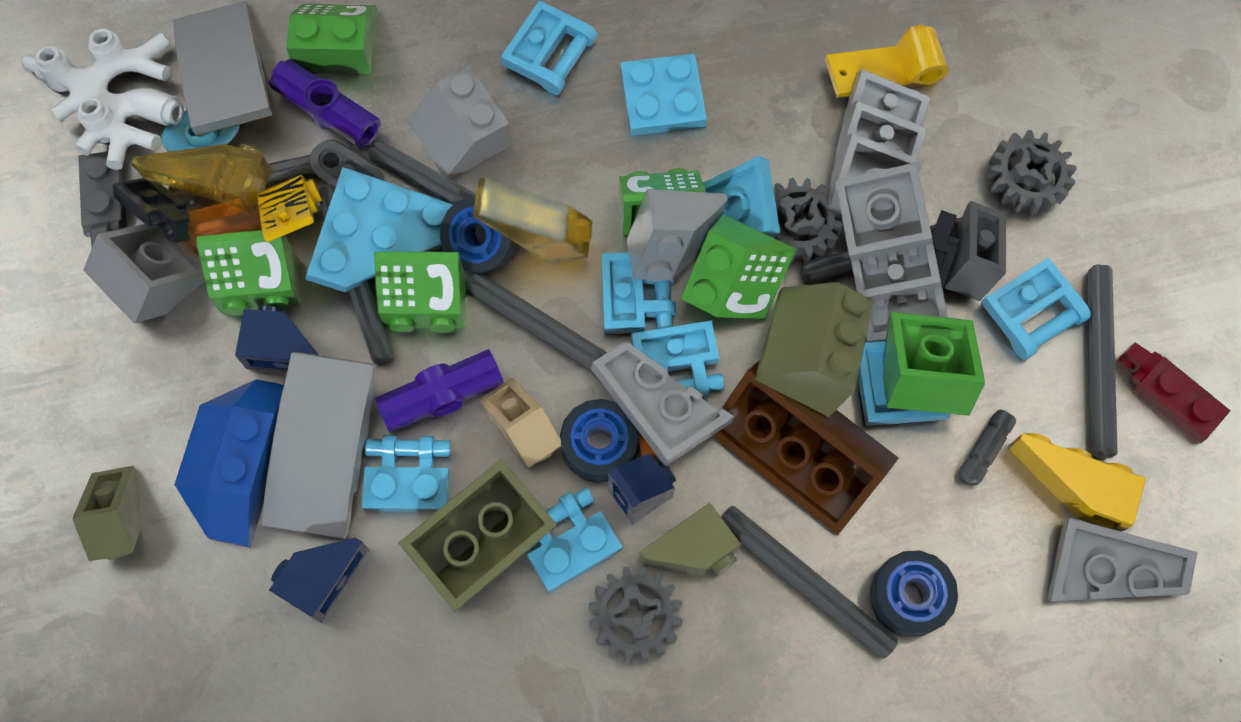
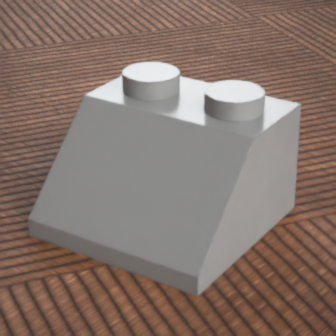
M470 65L436 82L408 119L410 127L439 172L449 179L457 177L513 146L509 122Z
M647 189L627 238L633 279H647L654 282L672 281L700 254L709 230L718 221L728 201L727 195Z
M146 224L97 234L83 270L134 324L168 314L205 282L200 258L184 242L174 243L166 239L163 229L152 230Z

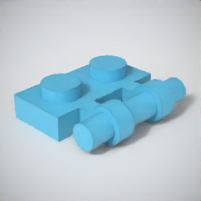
M629 252L601 253L604 334L644 332L646 317L656 319L657 329L673 327L672 318L676 316V304L674 301H671V284L674 283V279L672 281L663 280L659 282L647 279H633ZM643 284L655 285V300H644Z
M712 320L631 334L632 346L667 369V374L671 371L690 368L692 378L678 381L686 388L693 387L703 394L702 397L709 396V392L724 390L722 373L706 376L705 366L718 364L720 359Z
M383 435L382 439L366 440V456H382L381 467L364 468L362 509L364 512H436L449 502L451 471L449 468H434L435 457L451 456V440H435L434 436H421L420 440H398L396 435ZM398 456H420L419 467H397Z
M587 487L573 495L570 492L558 498L560 501L558 504L546 510L555 523L569 517L574 527L554 539L548 533L539 541L541 547L527 554L549 594L623 550L621 543L601 511L588 519L581 512L582 508L594 502Z

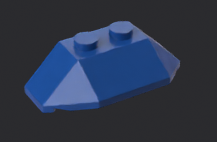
M255 379L199 406L174 485L210 540L251 548L264 504L266 480L284 387L283 384Z

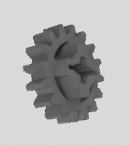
M1028 130L1023 139L1015 132L1011 135L1008 142L1002 140L988 162L992 167L987 173V178L997 180L991 191L992 193L1000 191L1004 193L1001 200L1003 205L1012 200L1015 202L1016 212H1019L1023 206H1028L1031 215H1035L1041 206L1046 212H1049L1056 203L1061 204L1069 194L1068 192L1076 182L1071 177L1077 170V167L1067 164L1072 156L1071 152L1061 153L1058 150L1062 144L1060 140L1050 144L1047 142L1048 133L1044 132L1039 139H1036L1032 130ZM1009 158L1012 159V162L1010 163V167L1012 170L1008 171L1007 166ZM1053 173L1055 174V184H1054V187L1051 185V183L1054 181V178H1053V176L1051 175V174H1053Z
M790 178L786 189L779 183H776L773 189L778 222L782 231L772 238L797 249L791 263L794 262L796 255H802L804 262L811 260L813 252L820 258L824 257L827 247L834 248L838 240L836 235H840L843 228V223L838 221L842 214L827 208L829 196L825 197L823 195L825 185L821 184L816 189H813L808 178L805 179L803 186H797L795 179ZM818 209L822 213L823 217L819 215Z
M641 566L638 576H632L628 567H623V578L617 580L611 573L608 574L607 581L610 587L608 589L600 586L595 588V593L601 601L589 603V610L598 614L597 618L589 621L590 629L601 628L602 631L596 638V643L601 645L608 641L611 644L608 655L611 657L615 656L619 650L624 651L625 663L629 664L633 654L640 653L642 661L647 663L649 661V651L652 649L660 656L664 655L665 648L662 642L666 640L675 643L677 640V636L670 628L680 627L683 624L682 618L673 615V612L682 608L683 605L681 600L671 601L670 599L676 587L671 584L663 588L660 585L663 574L660 572L652 579L647 578V571L644 566ZM638 587L652 591L659 599H648L639 592ZM622 590L623 600L618 608L610 609V611L606 612L612 597ZM631 605H637L639 611L649 612L643 615L642 624L634 625L632 618L625 619L623 617L629 614V607ZM665 617L661 631L650 640L649 627L653 621L661 620V618ZM611 629H622L632 636L633 643L619 639Z

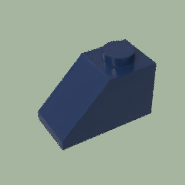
M260 306L258 310H243L235 356L246 369L287 372L292 352L319 355L281 309L272 306Z
M651 453L615 466L608 471V492L632 525L673 498L675 490L673 483L676 482V478L668 465L665 467L661 461L657 463Z
M351 538L294 552L289 560H283L275 569L271 578L273 584L269 591L322 623L370 549L359 539Z

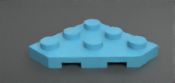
M342 167L305 280L347 292L375 276V251L433 252L441 248V222L447 210L453 204Z

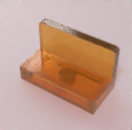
M257 196L190 211L188 235L191 240L186 242L195 254L199 256L197 236L262 230Z

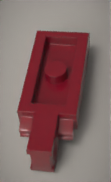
M1136 342L1130 345L1117 360L1133 374L1130 379L1136 385L1134 390L1197 442L1202 443L1231 411L1165 356L1163 357L1155 351L1150 353Z

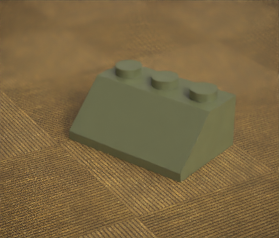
M838 282L782 287L778 292L755 380L829 417L855 392L873 301Z
M500 459L402 539L399 545L455 612L553 530L557 524L506 463Z

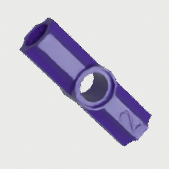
M291 59L280 61L272 70V76L269 80L271 89L310 114L318 126L331 128L359 148L366 145L369 146L377 137L378 129L381 126L380 119L340 93L337 86L331 80L316 77ZM325 101H331L326 105L319 106L321 103Z
M488 349L450 366L442 363L428 367L416 375L415 381L377 396L374 399L390 433L429 415L435 418L448 415L462 407L465 402L464 400L504 384L493 354Z

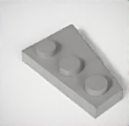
M624 342L592 363L591 370L665 467L729 425L734 419V416L723 408L719 411L702 399L703 394L693 387L686 388L667 374V369L628 342Z
M1065 518L1046 602L1187 595L1190 593L1198 552L1072 518Z

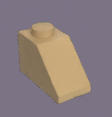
M513 378L478 400L511 449L528 468L535 463L545 461L552 455L553 451L561 447V439L542 406Z

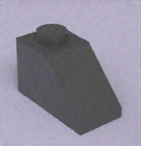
M970 201L965 208L954 235L955 238L959 239L957 244L958 250L944 288L981 301L1006 274V214Z

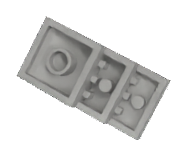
M247 1L173 19L181 82L191 129L196 136L273 115L262 68L264 65Z
M863 69L856 73L837 145L829 190L828 209L841 213L836 180L917 162L918 172L920 173L923 160L918 159L927 130L922 124L930 96Z
M917 162L836 180L856 289L858 293L873 301L866 335L867 342L887 341L891 312L948 318Z
M300 352L291 353L273 437L261 526L343 539L349 534L353 494L358 490L362 449L365 447L366 440L368 439L376 364Z

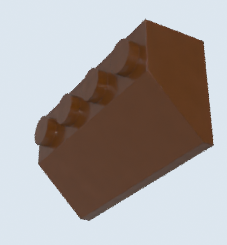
M758 361L747 370L722 406L724 410L734 416V419L729 425L712 436L839 535L888 474L899 457L838 410H835L829 417H826L755 380L759 365Z

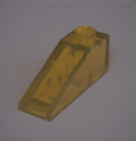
M228 144L140 155L134 156L131 162L144 179L254 213L258 207L257 193L265 190L272 172L263 153L252 146L244 144L240 145L239 148Z
M487 177L479 178L473 217L549 264L588 258L590 239L592 237L593 221L569 204Z

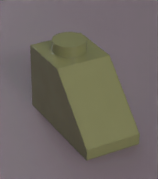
M134 465L91 473L72 518L89 562L101 559L116 560L127 554H132L141 530L137 478Z
M709 502L641 550L639 560L643 566L698 576H704L713 570L716 575H719L737 561L734 554L738 551L741 544Z

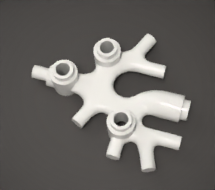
M108 29L95 30L90 35L88 44L95 61L87 67H74L66 54L61 49L53 46L41 48L36 56L27 54L23 58V67L35 72L37 78L45 80L52 90L57 92L69 90V97L50 110L60 122L77 112L79 121L86 129L74 145V148L81 154L88 156L97 143L110 142L106 165L111 169H122L126 150L131 145L136 144L153 151L158 150L161 145L160 136L125 124L128 117L138 115L164 126H170V124L177 125L180 123L184 116V105L179 102V99L161 91L146 88L133 89L121 94H112L108 91L109 82L123 72H139L165 82L170 79L171 68L152 61L154 56L170 46L162 33L157 34L137 48L125 49L116 33Z

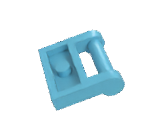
M539 0L501 55V63L503 66L541 84L549 93L559 95L566 85L565 78L586 46H592L598 34L589 24ZM565 34L572 35L574 39L554 69L551 71L545 68V64Z
M1049 257L989 294L981 302L1011 341L1014 352L1023 360L1036 354L1037 347L1071 325H1080L1091 317L1087 304ZM1057 301L1062 303L1065 311L1028 334L1021 324Z

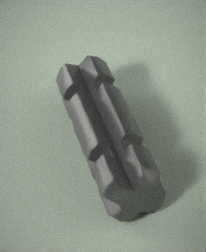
M1001 409L993 414L987 424L988 427L986 430L984 429L969 454L968 460L965 461L959 471V476L972 485H978L982 482L988 472L987 468L992 465L1007 439L1006 436L1011 433L1016 424V418Z

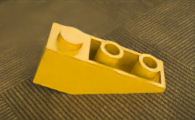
M1022 433L1010 443L1009 450L1077 519L1121 532L1134 526L1146 482L1145 477L1134 474L1133 470L1124 464L1115 462L1106 464L1095 460L1085 450L1079 448L1065 449L1054 445L1048 437L1038 433Z

